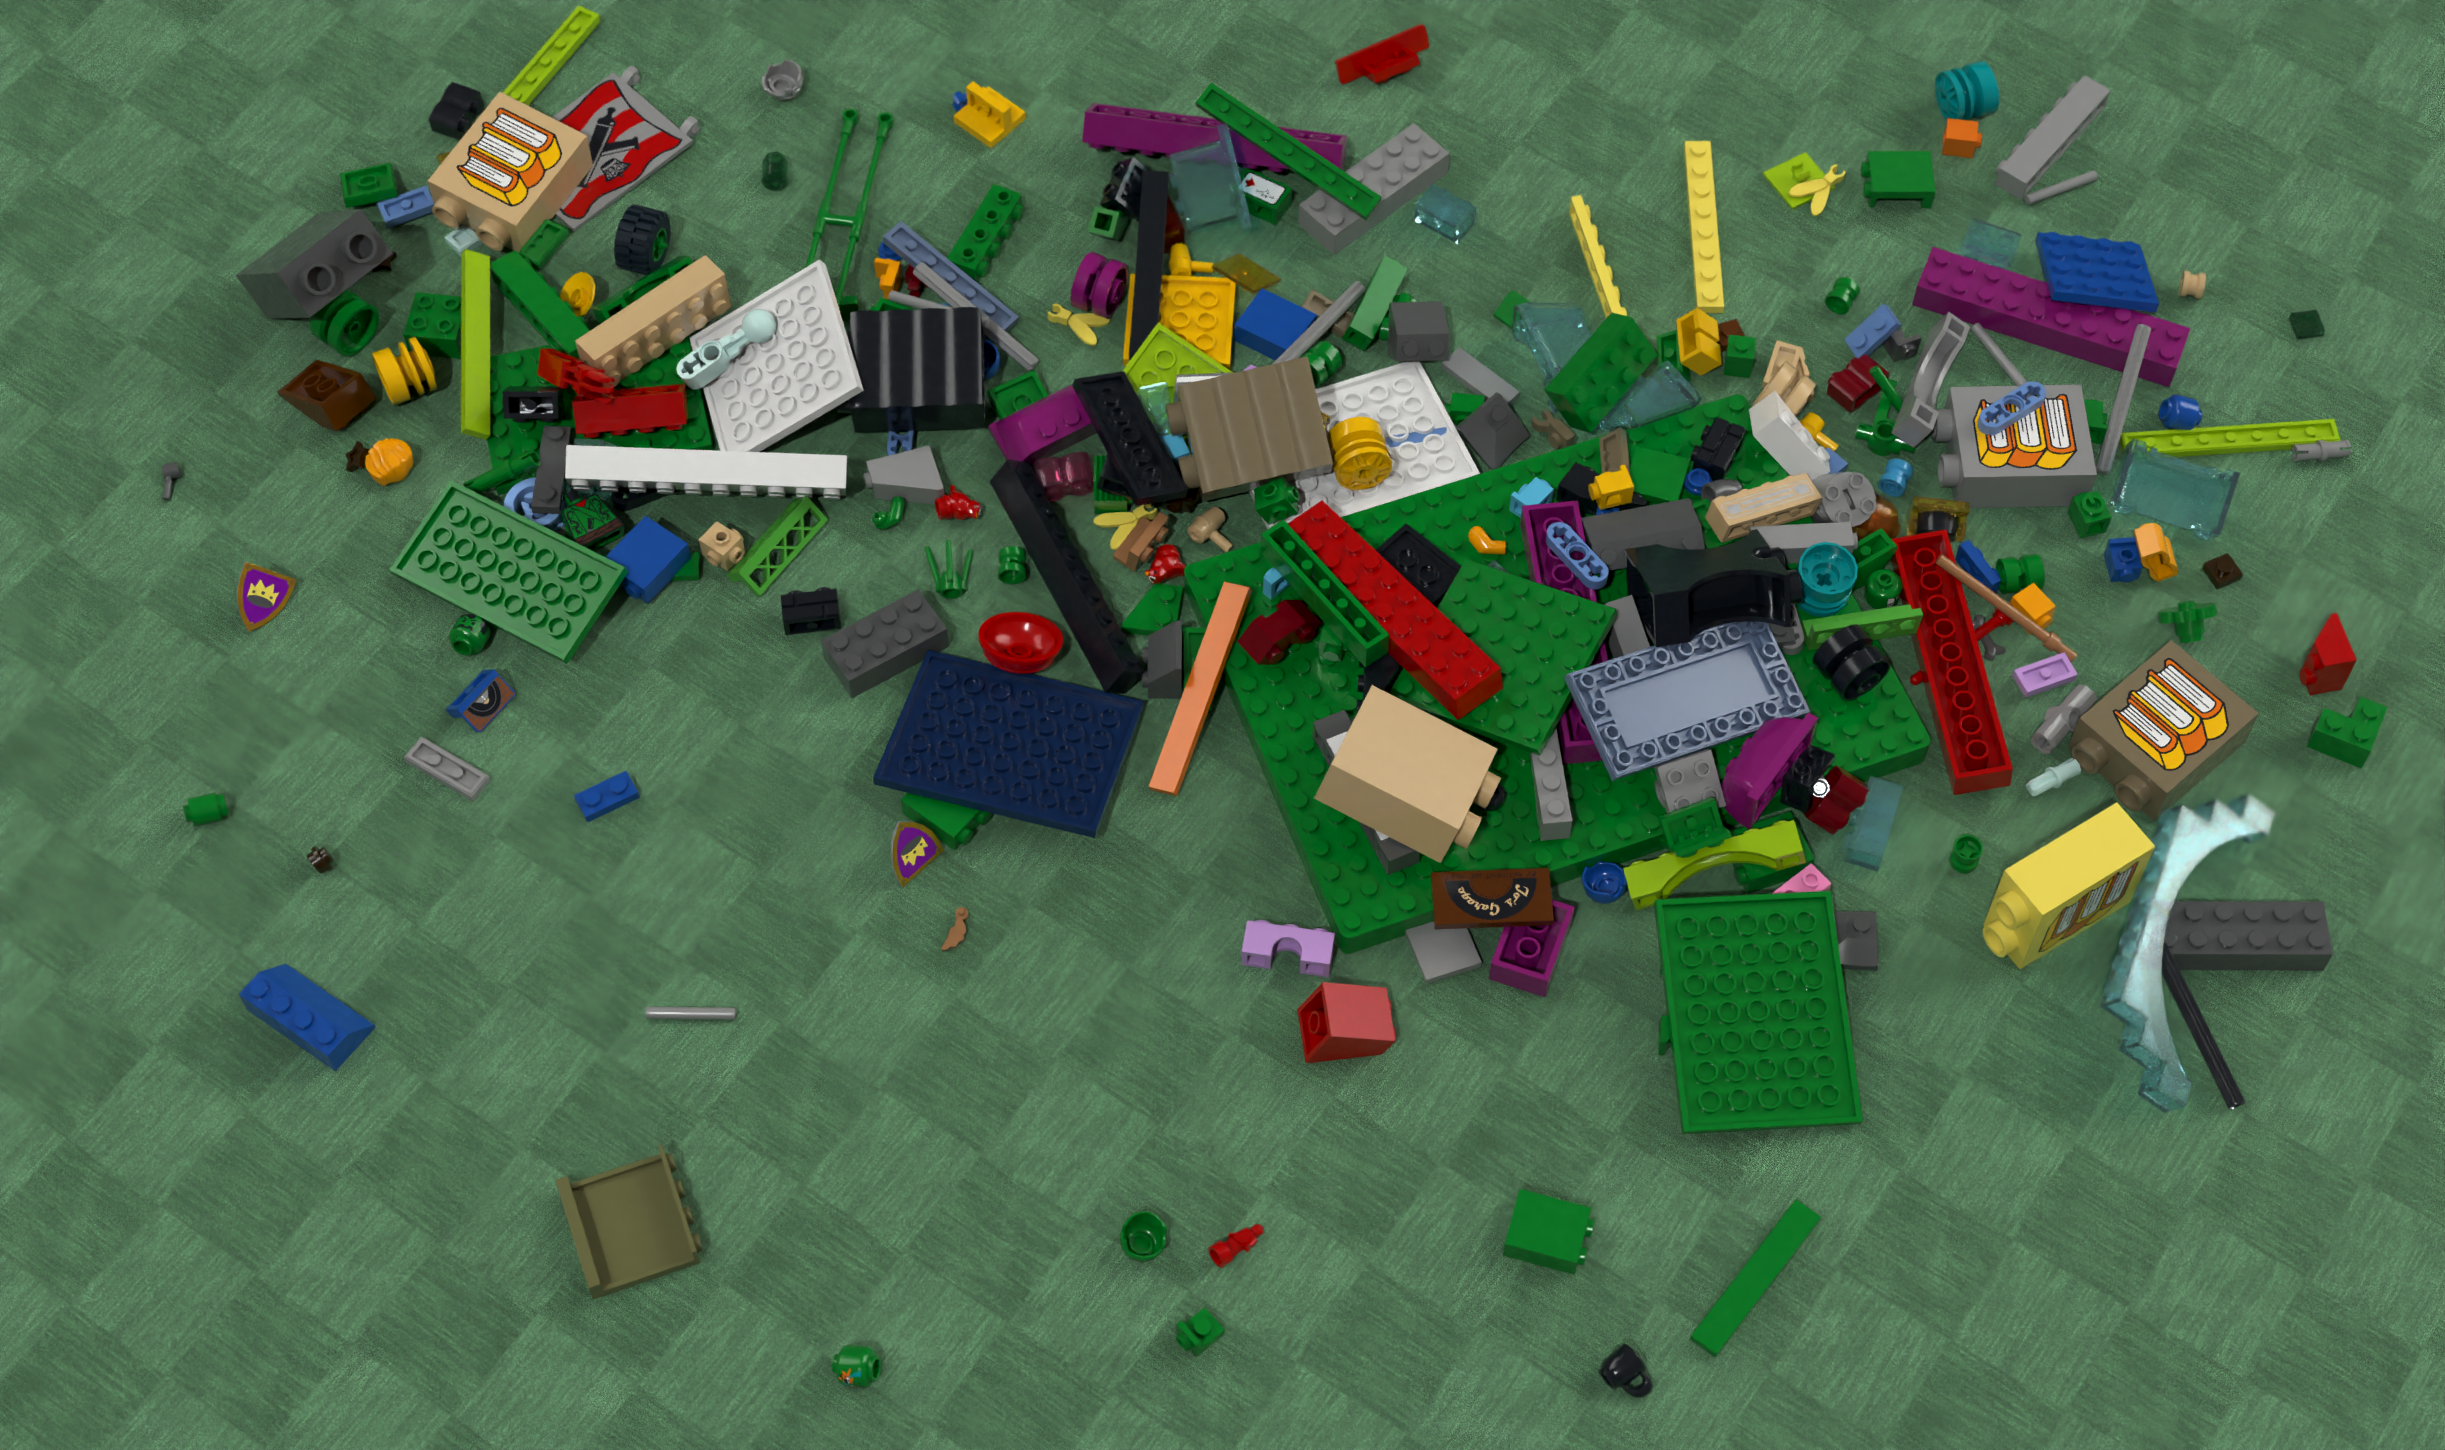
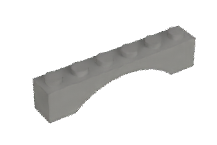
M1950 312L1929 331L1892 430V434L1913 448L1934 428L1939 414L1935 406L1938 391L1949 367L1964 345L1970 329L1969 325Z
M1555 728L1540 756L1529 752L1534 782L1536 816L1541 841L1570 838L1572 826L1557 729Z

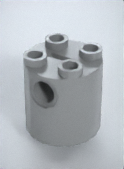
M1828 473L1818 476L1812 481L1823 497L1815 515L1810 516L1814 523L1851 522V527L1864 523L1876 510L1877 504L1874 488L1861 473Z

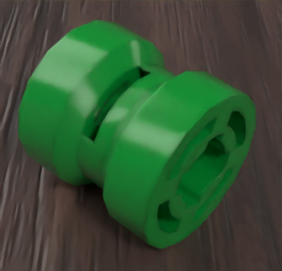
M1840 277L1835 281L1833 290L1826 296L1825 304L1832 312L1842 315L1850 310L1852 301L1860 293V288L1854 280L1848 277Z
M1016 546L1002 548L999 551L998 558L1001 564L998 568V579L1006 584H1019L1023 582L1026 576V570L1023 566L1026 563V552L1024 549Z
M1968 834L1958 837L1949 856L1951 867L1963 874L1973 872L1978 866L1983 852L1981 841L1977 837Z

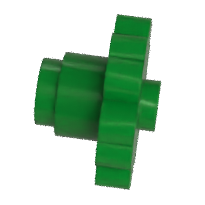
M2195 601L2179 602L2178 607H2170L2158 612L2160 623H2175L2176 636H2179L2180 643L2203 640L2202 633L2205 632L2203 619L2215 617L2218 614L2216 603L2195 604Z

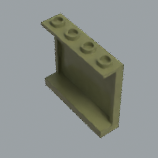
M662 1144L658 1145L660 1154L571 1184L567 1176L556 1180L593 1300L700 1263L697 1252L703 1249L698 1234L691 1235L688 1225L694 1224L689 1206L682 1208L680 1198L685 1197L680 1179L673 1180L671 1172L677 1169L672 1153L665 1155Z

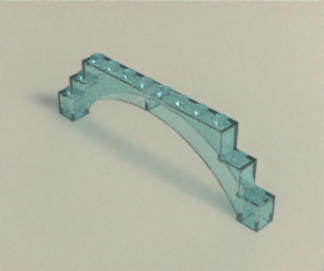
M2250 794L2233 799L2227 806L2215 799L2196 806L2194 811L2181 804L2163 811L2160 815L2159 826L2152 840L2156 847L2142 875L2141 882L2135 891L2136 897L2132 909L2127 916L2128 922L2124 934L2119 941L2120 947L2111 966L2112 971L2109 981L2103 991L2104 996L2100 1006L2127 1025L2122 1033L2123 1039L2119 1051L2145 1068L2141 1076L2138 1095L2164 1113L2185 1107L2193 1082L2186 1077L2176 1053L2164 1007L2162 952L2168 917L2178 891L2187 876L2199 861L2213 849L2228 841L2242 839L2246 843H2250L2268 836L2275 812Z

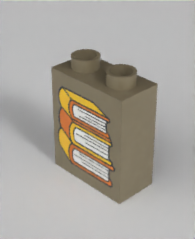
M2171 640L2079 718L2068 747L2071 749L2073 759L2077 760L2083 771L2089 774H2096L2098 772L2115 787V794L2118 800L2127 809L2134 812L2142 810L2153 821H2156L2246 742L2259 713Z

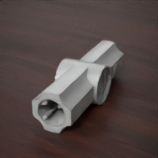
M2077 685L2059 706H2050L2045 713V722L2031 738L2033 747L2040 750L2043 754H2050L2069 732H2074L2079 718L2093 706L2097 700L2095 692L2086 685Z

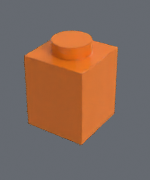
M1947 118L1943 133L1941 155L1973 158L1975 148H1980L1982 133L1978 132V122Z

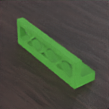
M807 496L794 499L744 554L742 560L735 564L726 575L733 583L742 581L756 597L761 596L828 521V518ZM808 510L817 519V522L812 527H804L803 515ZM789 531H798V543L795 546H787L786 534ZM772 550H781V562L778 565H770L769 553ZM755 569H763L764 581L759 586L749 577Z
M1908 604L1803 620L1801 627L1808 650L1818 649L1837 631L1854 624L1860 625L1871 640L1916 634L1923 613L1921 608L1912 609L1911 605Z

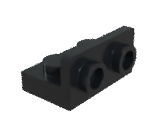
M1134 157L1116 163L1111 171L1113 175L1103 189V198L1100 205L1107 207L1113 204L1130 219L1138 217L1140 213L1143 170L1149 169Z

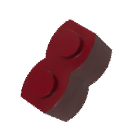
M1867 354L1859 358L1855 357L1848 363L1846 369L1841 372L1836 371L1831 375L1827 382L1828 389L1826 394L1849 413H1852L1859 409L1868 399L1882 391L1869 373V370L1878 365L1887 379H1889L1890 373Z
M1837 765L1824 777L1829 784V791L1826 796L1816 797L1813 795L1812 807L1807 813L1803 812L1808 820L1832 835L1847 825L1850 813L1864 804L1869 791L1861 780Z

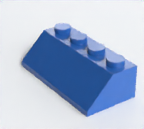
M287 964L258 972L239 993L243 1004L249 1012L335 1072L376 1028L373 1023Z

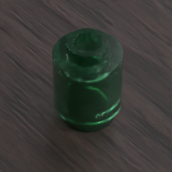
M779 152L768 153L762 161V184L769 190H782L788 184V162L785 156Z

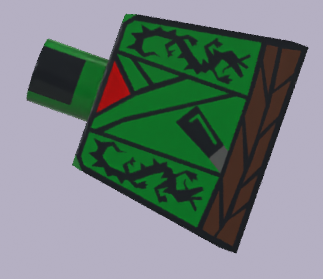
M573 489L563 496L568 507L562 510V524L568 539L592 551H596L624 537L623 522L598 495L593 494L583 499L580 493Z

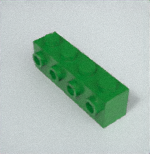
M993 184L948 255V260L977 283L981 277L984 278L987 275L989 264L993 258L996 259L998 257L1001 245L1005 239L1008 240L1011 236L1015 222L1021 220L1024 214L1022 194Z

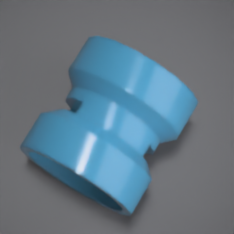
M1890 459L1885 467V473L1879 480V489L1892 497L1902 496L1907 487L1906 482L1910 480L1913 474L1912 466L1902 459Z

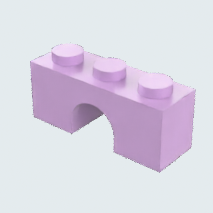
M1265 920L1247 921L1242 947V965L1271 969L1273 957L1281 951L1288 950L1300 957V974L1329 978L1335 933L1328 932L1322 928L1311 930L1299 928L1293 924H1286L1284 926L1270 924Z

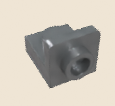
M1898 328L1882 343V346L1893 362L1913 357L1918 352L1921 337L1919 334L1905 339L1903 331Z

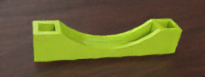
M1783 820L1760 830H1747L1742 835L1724 840V843L1720 846L1699 849L1691 857L1681 858L1673 853H1665L1657 859L1650 861H1636L1629 867L1623 868L1635 910L1654 906L1656 899H1667L1684 881L1714 866L1730 863H1751L1779 871L1806 863V859L1794 820Z

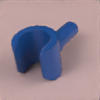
M962 92L954 93L952 106L958 112L967 105L966 93L962 94Z

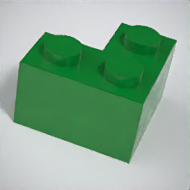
M2360 696L2350 717L2324 708L2315 724L2307 747L2362 769L2372 750L2388 707Z

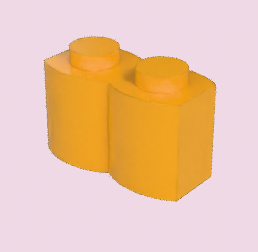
M2146 523L2134 529V537L2141 564L2148 569L2150 577L2159 582L2178 575V567L2169 538L2164 536L2161 526L2156 523Z

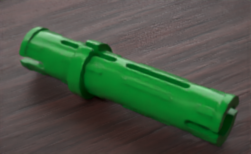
M530 450L514 459H506L504 464L464 482L463 485L481 494L507 480H516L526 471L540 466L539 455L534 450Z

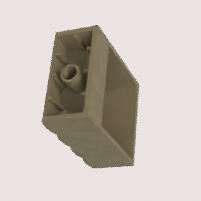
M1308 357L1179 385L1177 392L1178 402L1165 404L1172 437L1186 434L1191 455L1178 457L1181 478L1187 489L1199 487L1202 502L1251 491L1282 477L1287 482L1331 473L1333 461Z

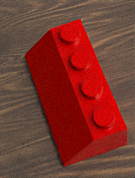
M685 383L614 390L613 393H605L613 397L612 401L608 404L600 403L590 397H578L577 395L572 402L576 434H583L585 438L598 437L600 432L611 431V435L627 434L629 429H638L640 433L655 431V427L665 426L666 430L681 429L682 424H686L688 420Z

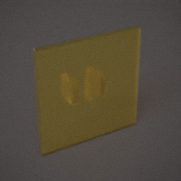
M1240 253L1213 264L1211 269L1243 287L1244 291L1248 290L1252 294L1259 292L1261 288L1266 289L1281 281V278Z

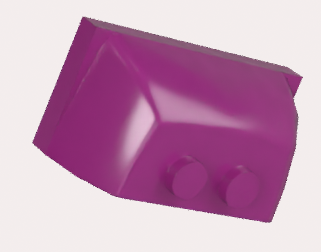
M1073 384L988 426L991 436L1006 461L1007 459L1024 461L1033 466L1097 433L1072 387Z
M1807 713L1803 719L1781 717L1766 720L1752 738L1748 737L1741 747L1739 756L1731 759L1726 767V774L1721 788L1726 802L1724 808L1739 824L1750 830L1779 791L1784 774L1806 748L1811 745L1818 720L1817 717Z

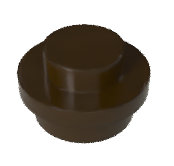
M313 846L311 848L312 852L307 854V857L314 868L320 874L325 870L328 872L332 870L330 863L334 860L330 853L324 847L319 849L317 846Z

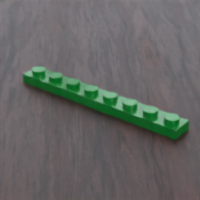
M1212 82L1195 102L1196 106L1364 220L1368 219L1380 203V195Z

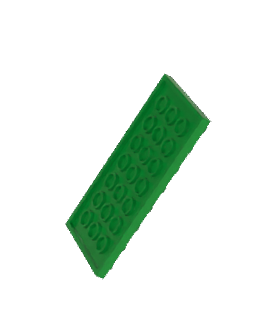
M452 480L446 485L389 569L393 575L469 614L481 617L486 623L568 664L628 573L624 566Z

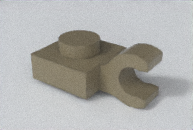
M1544 410L1542 413L1544 422L1539 421L1535 416L1532 418V428L1538 432L1548 433L1547 439L1554 449H1562L1574 445L1575 434L1558 417L1554 419L1548 410Z

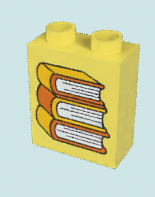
M2118 803L2113 804L2004 870L1983 924L1982 932L1986 944L1998 957L2008 955L2019 969L2024 968L2130 903L2156 846Z

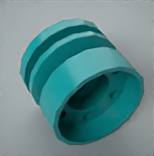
M1985 61L1966 64L1961 69L1952 68L1950 71H1941L1936 76V100L1939 110L1946 121L1947 118L1970 120L1973 116L1979 118L1993 114L1998 109L1999 90L1992 69Z
M1822 542L1807 548L1800 557L1796 568L1802 585V602L1797 605L1808 614L1820 617L1835 615L1844 609L1857 579L1858 566L1854 556L1846 548L1836 543Z

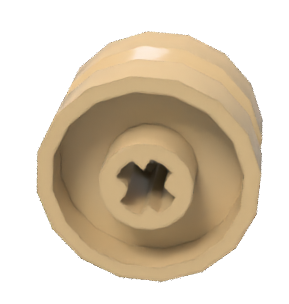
M1785 361L1764 387L1751 408L1773 391H1776L1796 417L1806 404L1808 396L1816 386V382L1805 375L1800 377L1793 387L1790 386V383L1797 374V369Z

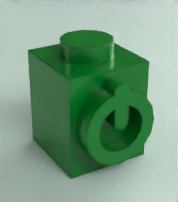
M2099 491L2083 492L2072 498L2067 512L2080 539L2106 533L2112 518L2106 507L2105 500L2101 497Z

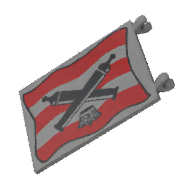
M629 66L621 77L613 72L552 117L587 135L593 167L555 214L573 232H576L692 145L693 140L690 137L697 135L700 131V128L697 126L698 120L691 116L678 128L630 86L638 84L641 80L638 75L639 71L634 66Z

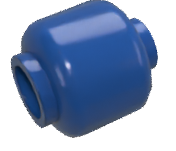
M2171 395L2161 403L2159 419L2162 420V424L2167 429L2192 430L2195 425L2197 426L2201 422L2202 411L2196 399L2182 395Z

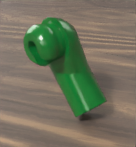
M895 496L892 498L888 512L879 511V513H874L872 521L876 528L886 530L901 521L905 506L904 498Z

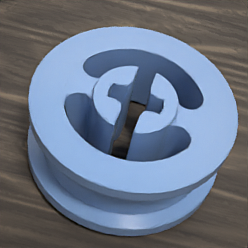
M535 478L525 479L514 485L505 497L504 507L518 514L523 508L524 517L554 532L563 527L562 510L568 507L563 497L560 514L532 513L531 505Z

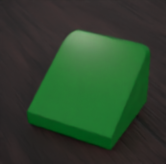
M1511 290L1493 313V316L1514 330L1531 315L1532 304L1519 293Z

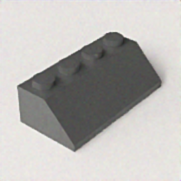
M1689 498L1581 518L1586 544L1606 564L1608 571L1626 568L1625 549L1659 544L1676 549H1705L1701 524Z

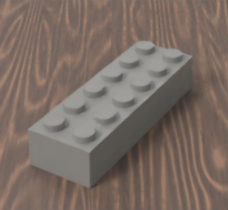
M1413 123L1346 171L1347 174L1381 196L1380 203L1367 220H1364L1319 190L1299 204L1298 225L1330 253L1335 255L1448 173L1449 152Z

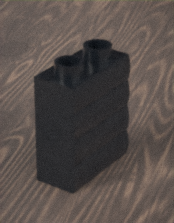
M981 308L866 310L850 313V332L846 333L864 391L838 405L837 412H851L855 433L985 428L984 331Z

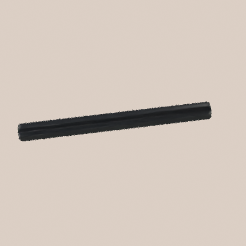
M2162 942L2153 946L2150 951L2227 1107L2235 1109L2245 1103V1099L2167 943Z

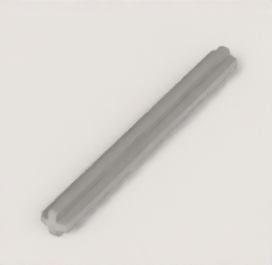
M921 262L915 267L913 271L914 276L951 307H976L925 263ZM981 311V315H982V316L988 317L986 314H984V313ZM990 319L988 328L983 327L984 334L1027 371H1031L1037 366L1038 358L993 320Z
M1355 281L1273 364L1300 358L1366 291L1365 286L1359 281Z
M2138 324L2133 336L2096 464V472L2104 475L2109 474L2112 468L2150 336V326Z

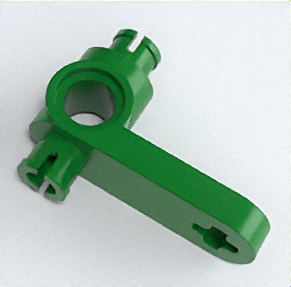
M1888 379L1895 389L1897 381ZM1882 392L1873 426L1859 422L1855 439L1868 441L1867 447L1879 456H1887L1891 453L1899 455L1900 450L1914 454L1915 447H1911L1892 434L1895 421L1887 418L1891 402Z

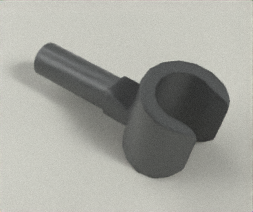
M177 462L162 466L165 479L163 500L166 501L170 500L172 479L181 478V471Z

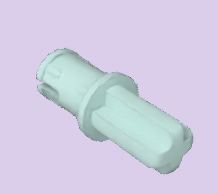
M2069 758L2058 766L2046 768L2045 773L2026 784V789L2031 796H2037L2052 787L2059 788L2066 780L2079 775L2081 767L2076 759Z

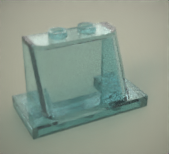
M1227 123L1217 126L1218 141L1169 155L1174 172L1169 174L1172 189H1178L1180 199L1175 200L1178 215L1184 214L1188 233L1237 220L1240 222L1242 233L1252 230V223Z

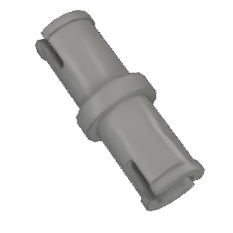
M2317 440L2316 443L2294 444L2291 452L2303 451V453L2293 454L2292 458L2294 462L2314 459L2323 462L2327 458L2349 457L2351 449L2340 450V448L2351 447L2349 440L2332 442Z

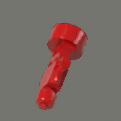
M1255 1224L1250 1227V1230L1244 1228L1236 1233L1231 1232L1228 1234L1229 1239L1226 1242L1219 1240L1208 1247L1212 1261L1219 1268H1223L1231 1263L1233 1257L1242 1250H1245L1246 1253L1249 1252L1250 1248L1254 1247L1257 1243V1237L1263 1234V1226Z

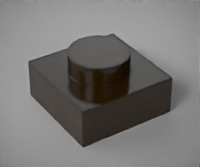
M2228 553L2205 562L2202 570L2217 590L2241 580L2243 575Z

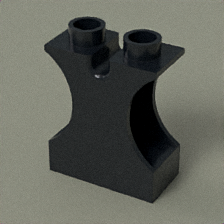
M1757 529L1751 530L1747 536L1737 542L1710 549H1676L1659 544L1625 549L1627 596H1633L1642 625L1656 647L1688 643L1697 634L1706 629L1733 622H1765L1783 627H1791L1790 605L1802 602V585L1797 570H1786L1781 548H1770Z

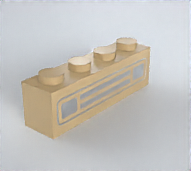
M1806 473L1796 476L1789 475L1783 480L1773 483L1766 482L1753 489H1742L1736 494L1715 498L1712 500L1705 518L1720 542L1723 543L1748 535L1750 527L1782 525L1815 515L1823 497Z

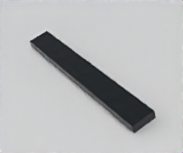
M1143 170L1129 360L1132 359L1159 322L1169 172Z

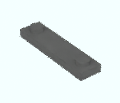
M543 426L539 452V462L541 464L537 467L531 505L532 513L560 514L565 483L566 445H570L571 427Z

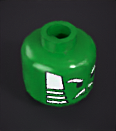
M1879 569L1871 573L1866 580L1864 589L1866 602L1874 609L1896 606L1902 592L1900 576L1888 569Z

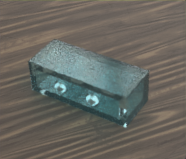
M1870 776L1866 786L1869 790L1866 801L1860 807V810L1855 809L1853 811L1849 825L1853 826L1854 830L1852 834L1846 833L1842 849L1847 851L1844 862L1878 872L1904 786Z

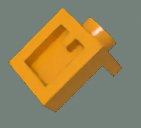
M875 258L876 277L880 278L879 288L883 290L884 298L889 300L890 291L899 292L903 280L901 262L892 259Z

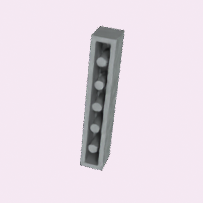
M2085 75L2078 83L2073 82L2064 98L2060 97L2056 101L2050 114L2045 113L2039 121L2038 127L2036 129L2031 128L2024 142L2021 145L2017 144L2013 148L2008 160L2003 159L1996 169L1998 176L1995 185L2022 200L2106 107L2111 90Z

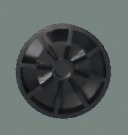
M1857 624L1849 625L1830 636L1818 648L1812 659L1813 665L1825 679H1831L1830 685L1843 701L1855 700L1869 692L1886 676L1891 666L1888 658L1877 646H1872L1871 638Z

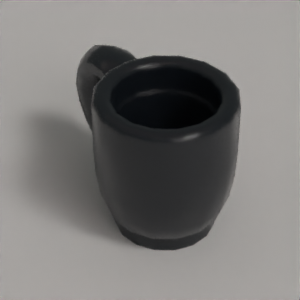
M1625 1343L1615 1349L1603 1361L1601 1368L1598 1370L1600 1376L1613 1390L1622 1388L1626 1393L1636 1398L1645 1397L1652 1391L1653 1384L1650 1377L1644 1373L1646 1369L1644 1363L1636 1352ZM1639 1375L1643 1379L1642 1383L1635 1388L1626 1386Z

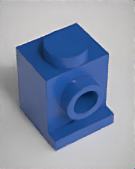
M2135 537L2109 539L2104 552V558L2110 582L2121 581L2127 583L2138 580L2143 567Z

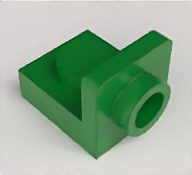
M1204 1307L1186 1323L1180 1321L1176 1324L1177 1336L1175 1338L1184 1351L1188 1352L1190 1350L1198 1357L1225 1334V1329Z

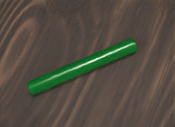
M1879 366L1872 367L1869 373L1899 413L1903 403L1902 398Z

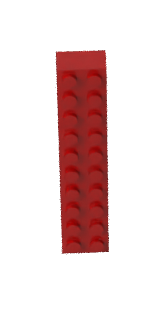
M1323 500L1288 523L1294 532L1389 634L1388 654L1457 720L1503 689L1501 668Z
M1947 530L1893 538L1892 541L1897 545V550L1890 560L1893 571L1900 576L1902 582L1900 596L1902 605L1910 604L1912 609L1921 608L1923 613L1917 633L1911 634L1953 795L2010 786L2013 768L1962 584L1935 563L1937 558L1943 554L1956 564Z

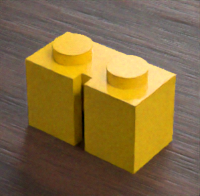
M1698 308L1676 319L1680 363L1700 376L1722 365L1720 345L1716 343L1719 341L1717 320Z

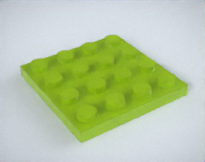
M1159 322L1123 369L1159 436L1171 434L1165 404L1173 403L1176 375L1233 373ZM1183 434L1182 437L1190 451L1187 435Z

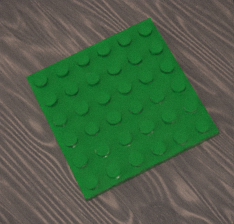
M1465 559L1437 609L1501 668L1503 689L1459 720L1443 707L1404 668L1389 694L1444 722L1540 756L1573 697L1564 677L1568 673L1590 666L1618 616L1615 608Z

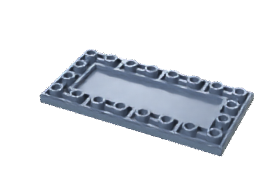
M1733 622L1714 626L1700 632L1688 643L1661 647L1654 645L1568 673L1564 677L1612 781L1756 733L1766 720L1781 717L1800 718L1810 712L1769 625L1765 622Z

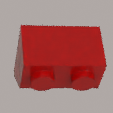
M2337 613L2331 614L2300 670V681L2304 686L2306 685L2309 695L2342 690L2357 661Z

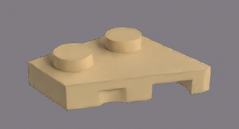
M1777 340L1762 388L1767 385L1785 361L1797 369V374L1790 383V386L1793 387L1802 376L1806 375L1809 377L1808 367L1804 363L1805 355L1803 348ZM1814 389L1808 396L1807 401L1812 402Z

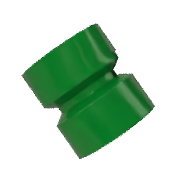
M1325 341L1317 342L1300 357H1308L1315 389L1342 366V358L1339 351L1332 344Z
M2038 554L2023 555L2019 560L2015 557L1997 560L1995 569L2001 579L1999 586L2001 594L2018 593L2021 588L2025 589L2032 583L2040 590L2043 589L2045 572L2042 559Z

